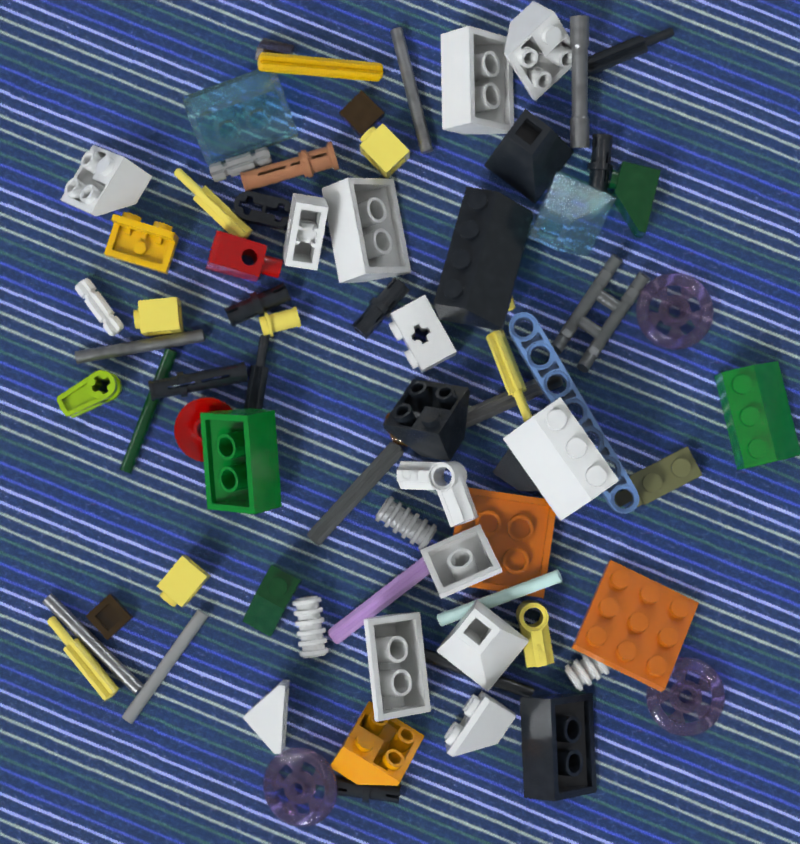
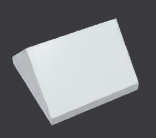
M480 524L420 550L441 599L503 572Z
M283 679L243 716V719L274 754H281L286 746L290 680Z

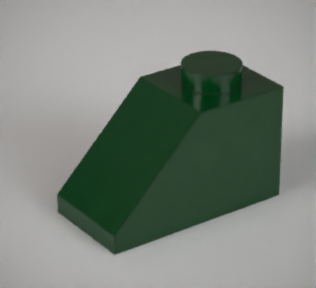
M622 161L618 170H612L608 188L613 189L611 199L633 235L637 238H642L647 230L661 170Z
M272 564L255 593L243 622L271 637L303 579L276 564Z

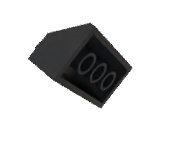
M466 186L434 299V306L439 320L503 331L534 216L531 210L498 191Z

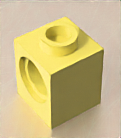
M383 123L377 129L374 126L371 127L360 138L362 142L359 145L360 153L386 179L410 158V150Z
M178 297L138 301V309L133 311L135 328L140 329L141 334L145 337L184 332L182 306Z
M182 555L157 585L162 590L160 597L172 607H175L177 604L184 607L211 575L187 555Z

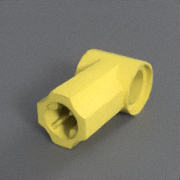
M535 600L523 601L516 610V618L519 623L520 633L529 640L528 644L523 648L526 667H542L555 663L547 610ZM530 608H538L540 611V618L534 624H527L524 621V614Z

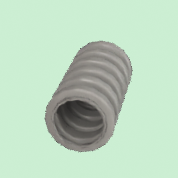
M387 497L376 514L375 521L380 522L381 520L385 523L384 527L388 528L390 526L393 528V533L399 532L402 534L401 538H409V543L412 545L414 543L418 544L419 550L426 548L436 533L437 526L435 524L432 526L427 524L428 520L426 518L421 520L418 513L412 514L411 508H403V503H395L393 501L394 497Z

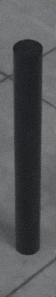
M424 648L425 661L427 663L470 678L438 652ZM502 675L493 685V687L521 697L532 696L534 692V687Z

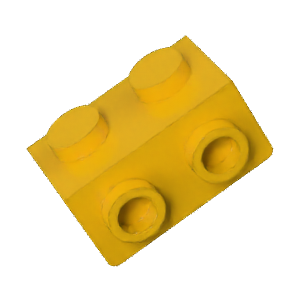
M123 212L122 216L113 214L111 221L114 224L104 254L114 259L168 275L179 240L176 233L172 232L173 227L158 221H154L153 226L142 223L140 216L129 212Z

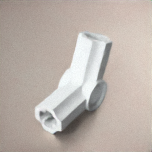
M400 461L397 469V482L400 489L436 490L451 528L479 517L466 484L467 471L460 462ZM446 468L449 469L452 476L449 484L446 483L443 476Z

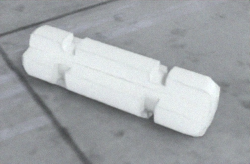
M88 278L81 280L75 286V290L81 298L86 299L84 302L98 321L104 323L103 328L110 336L121 332L124 324L117 316H114L115 312L101 293L95 291L97 288Z

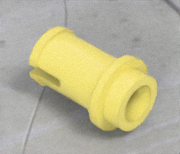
M296 306L269 315L267 312H264L265 316L258 317L263 336L270 334V337H273V333L301 327Z

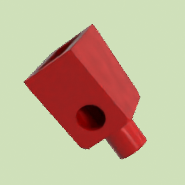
M217 230L206 269L256 282L260 274L279 278L283 260L265 255L267 246ZM249 255L252 257L253 265H246L242 261V256Z

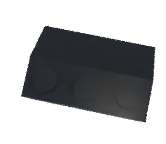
M593 693L541 694L521 697L520 716L524 798L559 801L596 793Z

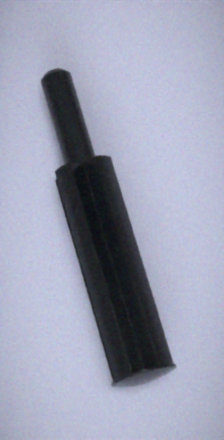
M669 27L645 38L639 35L589 56L588 77L648 52L647 47L673 37L675 34L673 28Z
M262 334L259 338L256 363L250 367L244 409L263 408L269 371L265 367L269 344L268 335L263 336Z

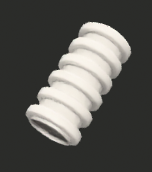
M318 596L301 597L292 601V605L296 606L294 616L298 617V621H295V626H299V631L296 633L301 638V641L298 642V646L302 647L299 655L303 658L324 656L329 652V649L325 648L324 644L327 642V638L323 637L326 628L322 627V623L325 621L324 617L320 616V613L323 612V607H319V602L322 600Z
M583 654V659L580 661L578 659L573 660L574 664L572 666H569V664L565 665L564 671L575 689L582 691L585 684L588 686L592 685L593 679L600 680L601 674L608 675L611 667Z

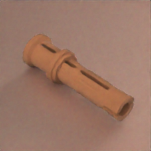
M332 141L327 142L325 147L311 151L303 149L298 153L297 157L250 171L240 172L245 191H251L304 175L305 178H312L314 173L331 168L339 170L340 168Z

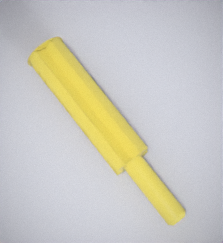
M177 168L174 171V176L195 195L193 200L225 231L245 239L251 235L253 230L206 185L201 188L181 168Z
M497 330L491 332L486 336V340L508 396L512 395L515 398L522 418L526 422L532 417L523 394L527 388L504 331Z
M55 616L50 617L47 623L66 645L63 648L64 652L104 701L113 697L120 688L117 687L78 638L73 639Z

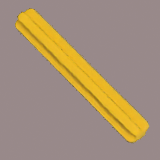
M269 52L260 53L257 60L258 70L261 72L374 82L380 81L383 77V65L377 62Z

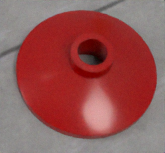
M202 397L192 400L180 410L175 420L174 435L179 448L184 454L196 461L204 462L200 413L233 410L228 404L216 398Z

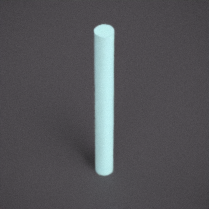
M557 569L477 600L490 609L562 582V577ZM476 600L437 614L440 626L442 627L461 620Z

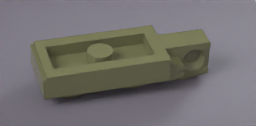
M688 446L630 475L629 478L638 491V506L642 504L646 505L702 476V473ZM625 489L616 493L614 496L615 504L621 507L631 502V493Z

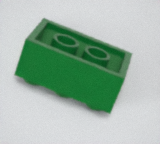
M778 361L729 370L714 376L737 470L800 456V447Z
M249 408L201 412L207 509L258 514L282 507L275 410Z

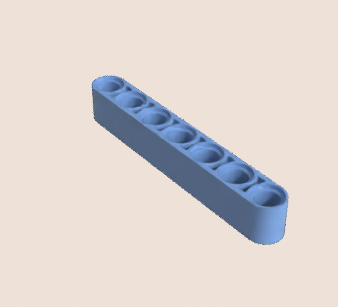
M528 312L515 314L509 322L510 337L549 404L561 397L567 406L571 404L579 406L582 410V418L578 421L586 433H593L598 437V451L605 461H609L615 466V475L619 481L602 493L608 505L613 511L621 514L634 511L639 504L637 489L537 319ZM526 320L530 322L533 327L532 333L526 337L517 335L514 331V326L518 321ZM538 348L546 350L549 354V361L543 365L535 364L530 357L532 351ZM559 376L565 381L566 389L562 393L555 394L548 389L547 382L551 377ZM621 489L629 491L632 495V503L625 509L618 507L614 501L616 492Z

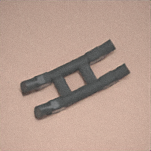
M613 253L551 344L557 355H560L578 327L594 337L577 364V368L584 373L589 371L630 307L650 280L649 276L639 271L620 301L604 291V288L623 261ZM596 301L612 311L602 327L586 317Z

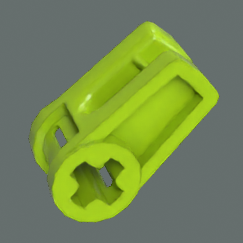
M104 370L95 371L56 398L58 405L65 416L76 418L115 400L122 391L121 380L113 373ZM102 379L110 382L107 385V393L99 390L102 386Z

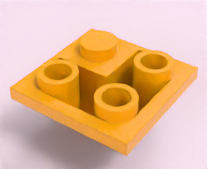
M369 701L329 767L357 785L398 786L424 735L397 718L376 722L374 719L373 703Z

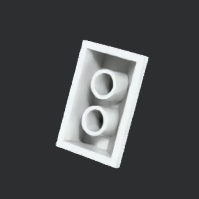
M472 26L441 34L442 130L464 135L507 134L514 125L513 68L504 55L506 36Z
M345 178L322 188L323 198L326 199L329 207L327 220L339 283L367 282L411 273L394 179Z
M561 397L503 438L560 521L619 481Z
M420 612L396 613L364 619L375 721L379 722L431 712Z

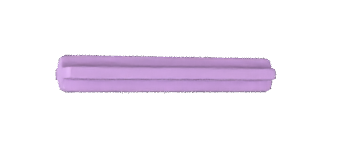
M423 557L327 631L335 644L341 643L364 625V619L376 616L430 573Z

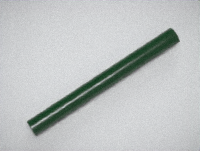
M165 348L154 380L169 377L177 352ZM150 390L120 466V470L130 474L133 472L160 399L152 401Z

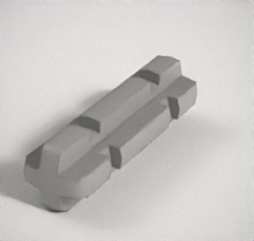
M262 147L256 149L253 154L247 152L225 159V163H221V161L213 163L209 166V170L214 182H219L227 179L226 176L228 175L234 177L240 175V172L256 169V166L260 165V167L269 165L272 163L269 149Z

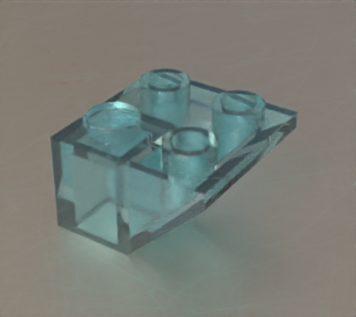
M556 171L530 227L528 238L559 252L589 256L616 197Z

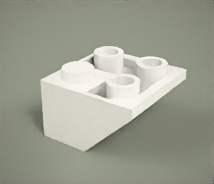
M532 1L510 22L504 55L531 98L536 101L572 67V50L570 47V37L556 13Z
M92 145L90 150L83 155L81 165L75 176L66 184L65 193L60 200L93 216L103 215L137 204L152 176L127 158Z
M476 600L436 651L482 688L489 691L528 644L529 640L479 600Z
M483 691L478 696L472 694L462 709L465 716L459 724L454 721L444 736L447 754L455 757L498 744L515 719V713Z

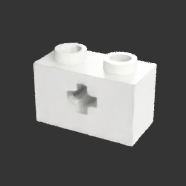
M293 193L282 253L285 266L310 270L318 269L329 209L325 198Z
M426 295L391 313L393 322L388 325L396 340L399 341L403 338L409 350L405 351L404 354L412 369L419 367L421 373H424L456 355L457 351ZM419 328L421 332L428 331L424 344L420 340L414 341L412 339L415 337V329Z

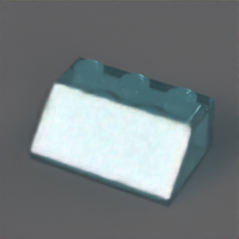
M257 69L182 97L187 116L208 168L213 163L219 161L225 163V159L247 152L253 153L256 149L269 147L299 136L277 73L261 72Z

